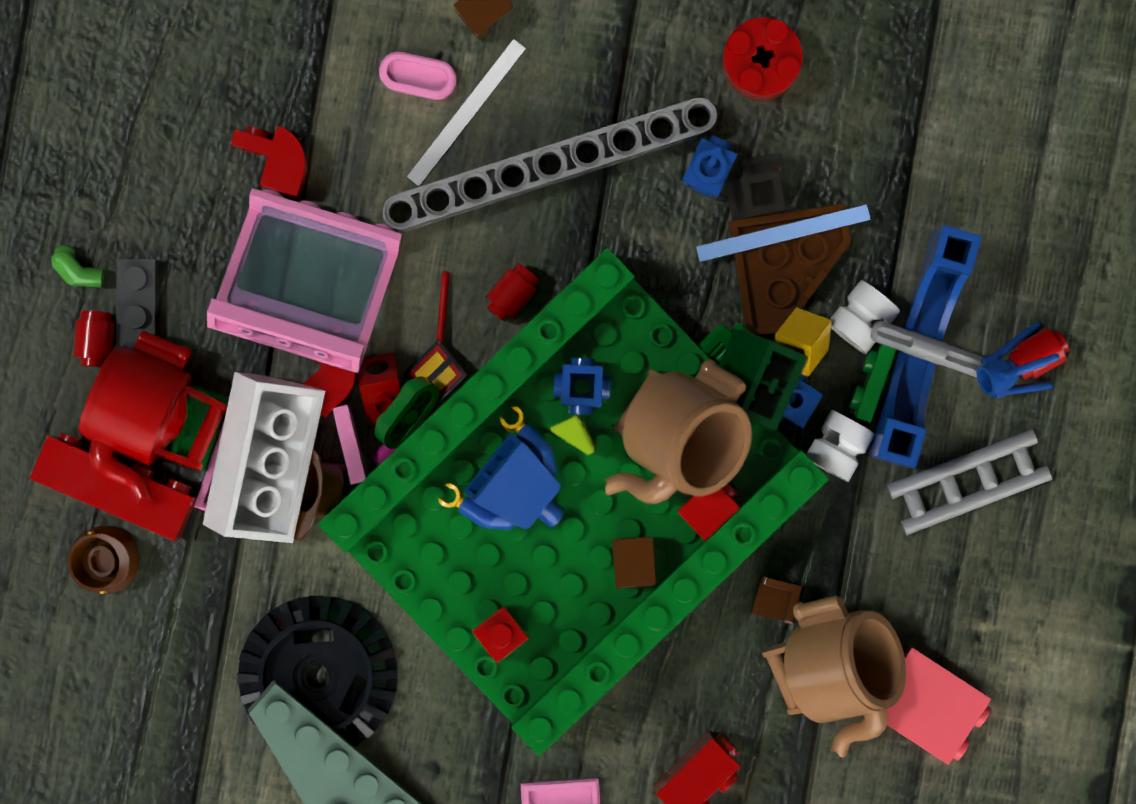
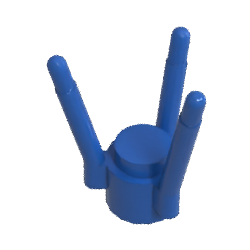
M1034 322L993 354L981 358L982 366L977 369V380L986 395H993L994 399H998L1010 394L1035 392L1053 387L1051 382L1014 385V383L1018 381L1019 375L1058 361V354L1042 357L1017 367L1011 360L1005 361L1001 359L1013 350L1017 344L1040 328L1039 322Z

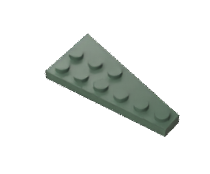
M275 680L248 708L251 718L304 804H423Z

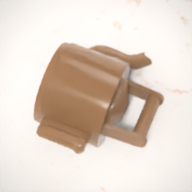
M714 360L705 361L695 378L684 372H669L661 375L650 369L647 373L648 377L618 422H614L611 428L623 436L624 447L629 457L656 476L652 480H646L632 473H617L604 479L607 481L605 486L606 495L610 496L620 491H629L637 499L648 504H654L668 499L676 490L693 496H704L718 491L732 480L740 470L750 448V421L742 408L735 403L745 391L746 385L744 381L718 366Z
M832 596L807 603H796L793 608V614L799 626L791 632L787 642L770 646L761 653L764 658H767L787 705L786 711L788 715L803 713L807 718L817 723H827L864 715L863 720L842 727L834 736L830 752H836L840 757L844 758L852 742L876 738L886 729L888 723L887 709L899 701L904 691L906 663L897 633L887 619L873 611L861 610L848 613L843 598Z

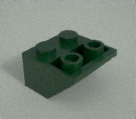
M735 329L719 366L744 381L746 385L745 391L735 403L746 413L749 421L777 433L808 362V356L768 339Z

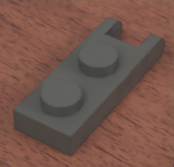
M116 259V346H127L133 349L141 331H147L157 336L158 260Z

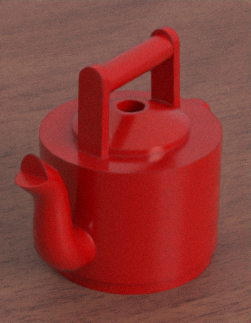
M147 331L140 332L133 349L117 345L110 352L91 388L78 429L79 434L91 441L89 457L91 465L96 472L110 481L128 487L137 507L143 499L154 502L148 483L138 472L116 460L113 455L114 451L148 466H152L159 456L201 471L203 464H201L223 414L227 411V405L189 387L191 374L184 371L191 356V349L187 346H179ZM188 395L210 407L187 457H183L164 450V448L181 433L187 419Z

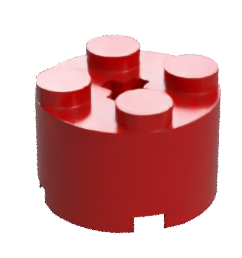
M768 17L750 19L739 25L727 40L721 63L724 78L730 88L746 98L754 101L775 99L784 94L797 78L803 60L802 47L797 35L782 20ZM757 51H762L764 56L769 55L771 57L767 68H763L761 63H753L752 60L755 59Z

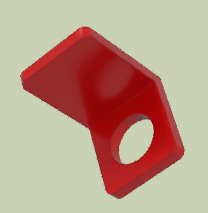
M395 353L363 358L358 378L369 426L376 425L379 416L388 409L401 391ZM383 364L388 366V369L381 374L373 375L367 373V370L374 365Z

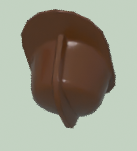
M316 449L312 451L294 535L295 540L304 538L310 531L315 517L328 515L343 500L346 493L347 466L343 463L321 459Z

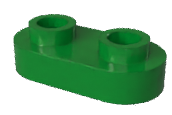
M423 376L407 381L388 409L377 419L375 427L376 438L389 449L398 448L417 430L436 405L439 398L438 387Z

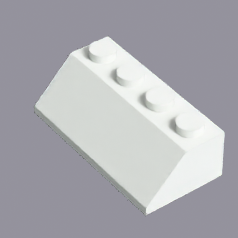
M241 372L234 373L203 520L204 526L225 537L293 543L324 400V390L270 376Z

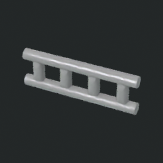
M1033 429L887 484L890 497L895 499L903 495L911 514L910 518L901 521L905 535H910L1052 480L1047 466L1038 469L1034 468L1027 447L1038 444ZM1013 454L1020 476L998 483L991 461ZM976 467L984 489L962 497L954 475ZM940 481L948 503L926 511L918 489Z

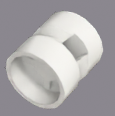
M861 280L847 297L849 305L847 307L840 306L830 320H832L831 329L863 354H867L876 343L871 339L874 324L877 321L891 324L900 313V310L881 292Z
M831 410L821 427L823 437L814 439L806 456L816 466L849 482L859 464L856 459L857 454L866 452L875 434L846 416Z

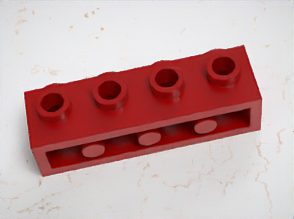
M62 431L59 437L47 436L30 475V480L172 541L180 539L197 500L196 496L189 493L191 486L169 478L166 484L153 478L154 470L133 462L131 468L138 472L148 483L154 501L151 502L143 499L137 507L128 487L110 481L96 472L90 462L89 450L81 447L82 439ZM113 453L115 459L118 460L119 455Z

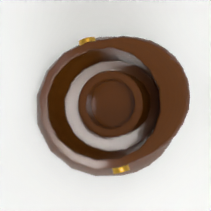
M98 526L82 533L74 541L68 555V570L72 579L81 588L93 593L111 594L124 589L133 581L139 568V552L134 540L123 530L112 526Z

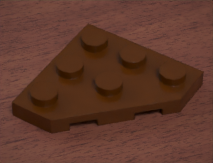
M844 203L729 221L730 236L733 238L846 210V205ZM849 225L733 254L744 325L756 336L776 333L796 307L799 309L804 307L851 243Z

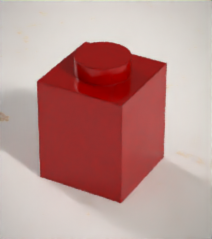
M727 483L714 493L704 496L692 495L676 512L705 541L740 508L734 502L739 495Z
M505 604L472 630V633L496 663L529 638L527 632Z

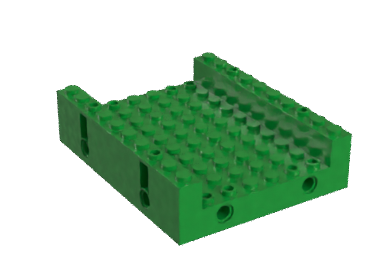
M608 248L317 524L344 553L349 552L503 713L512 723L511 728L538 757L829 480L779 430L775 433L750 422L751 443L747 457L737 474L728 482L730 487L739 495L734 502L740 508L705 541L676 512L692 496L690 494L676 490L668 499L654 504H648L637 499L629 491H620L610 496L606 495L605 486L607 481L604 479L617 473H632L646 480H652L656 476L629 457L624 447L623 436L611 428L614 422H618L648 377V371L652 369L661 375L669 372H684L695 378L700 371L701 365L705 361L711 360L634 280L635 276ZM571 358L595 359V366H603V375L611 376L610 399H602L601 407H593V415L569 414V406H561V397H554L555 373H563V365H571ZM579 379L575 382L574 389L578 394L583 395L589 391L590 385L585 379ZM511 406L520 408L525 418V424L533 425L551 444L558 466L555 479L561 485L559 492L553 500L564 508L562 518L553 527L547 526L537 518L528 529H523L517 525L511 530L485 529L460 514L458 507H444L438 501V497H442L449 503H452L456 498V493L452 488L447 487L446 484L459 485L464 491L508 435L512 433L517 437V432L507 431L500 422V416L510 425H514L519 421V415L512 410ZM574 416H582L597 449L588 455L555 434L550 428ZM652 536L656 583L653 586L616 588L612 539ZM505 604L527 632L529 638L496 663L472 633V630Z

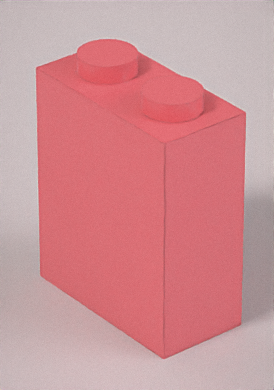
M907 645L903 651L906 663L905 687L899 701L887 709V726L949 765L953 759L958 761L967 750L970 741L966 738L973 727L980 728L991 712V708L987 706L991 698Z

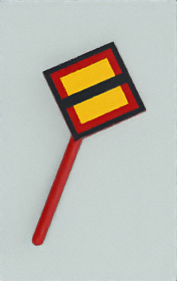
M447 271L442 273L436 342L404 373L409 380L420 376L426 377L438 387L439 398L433 410L469 376L444 346L449 272Z

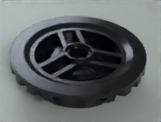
M324 595L305 596L290 600L267 613L251 630L239 657L237 683L239 684L240 699L253 725L256 724L251 718L248 708L273 680H277L284 689L354 747L368 739L383 723L392 707L397 691L398 665L394 648L388 635L377 620L367 611L354 603L337 597ZM333 629L334 641L295 643L294 630ZM312 665H322L327 669L329 679L324 686L315 687L308 682L306 674ZM357 674L367 679V683L352 714H348L339 708Z

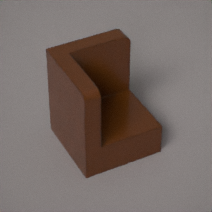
M459 0L453 7L457 15L480 41L491 32L490 27L512 10L513 4L510 0Z
M653 537L612 539L615 587L653 586L656 583Z
M761 575L751 613L792 625L794 619L793 608L798 603L802 587L798 584Z

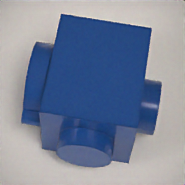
M711 136L709 141L701 138L681 184L716 200L737 156L736 153L730 151L733 145L715 136Z

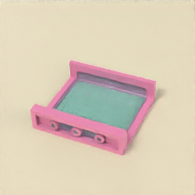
M252 188L249 195V210L216 299H211L207 310V327L359 373L400 252L402 234L397 233L392 227L385 224L371 225L359 221L349 213L338 212L335 214L322 210L317 204L310 201L296 202L284 198L274 190L264 189L260 191Z

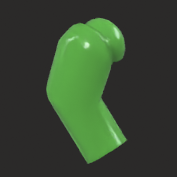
M60 245L55 249V253L51 258L52 266L67 284L103 288L105 280L104 269L82 267L75 259L74 248L69 245Z

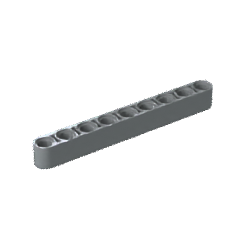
M693 98L391 196L384 203L383 217L386 223L395 231L406 232L708 134L714 127L717 118L716 108L708 99ZM699 107L707 111L709 115L707 125L696 127L689 122L688 112L693 108ZM662 119L669 122L672 127L670 137L658 139L653 136L650 126L654 121ZM626 131L632 134L635 138V146L629 151L618 150L613 144V138L617 133ZM585 143L594 145L598 150L596 160L591 163L581 162L576 156V150L580 145ZM547 155L556 156L561 162L560 170L554 175H546L539 169L540 160ZM510 167L519 168L524 174L523 182L517 187H508L502 182L503 172ZM472 179L482 180L487 186L486 193L479 199H471L465 194V186ZM435 191L445 192L449 196V204L442 211H433L428 207V198ZM398 203H406L412 208L411 218L405 223L399 224L391 219V210Z

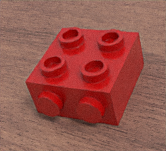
M708 731L653 785L656 796L664 804H710L708 798L718 789L724 793L739 778L737 770L740 768V765L736 760L739 752L722 733L715 738Z

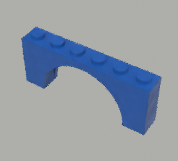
M942 225L931 232L904 329L943 341L957 298L964 283L972 273L982 236ZM897 351L868 457L902 467L916 468L927 430L925 428V411L936 364L903 353V351Z

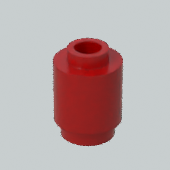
M517 263L512 270L508 268L485 296L491 302L487 309L504 323L508 318L516 321L539 293L536 289L542 282L528 269Z
M80 311V320H76L73 351V358L81 359L80 366L101 368L113 350L115 323L111 322L112 313Z
M1046 327L1017 344L1014 348L1015 350L1008 354V358L1017 367L1042 357L1058 354V361L1019 375L1022 381L1030 377L1036 379L1066 362L1065 353L1069 351V346L1058 330L1052 332Z

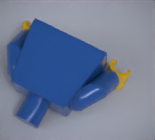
M511 406L512 410L519 415V421L514 425H510L500 416V422L507 431L517 432V437L512 433L508 435L464 491L459 485L446 484L447 487L452 488L456 493V498L452 503H449L442 497H438V501L444 507H458L460 514L485 529L511 530L516 525L523 529H528L537 518L547 526L553 527L562 518L564 508L553 500L559 492L561 485L555 479L558 466L551 444L533 425L525 424V418L520 408Z

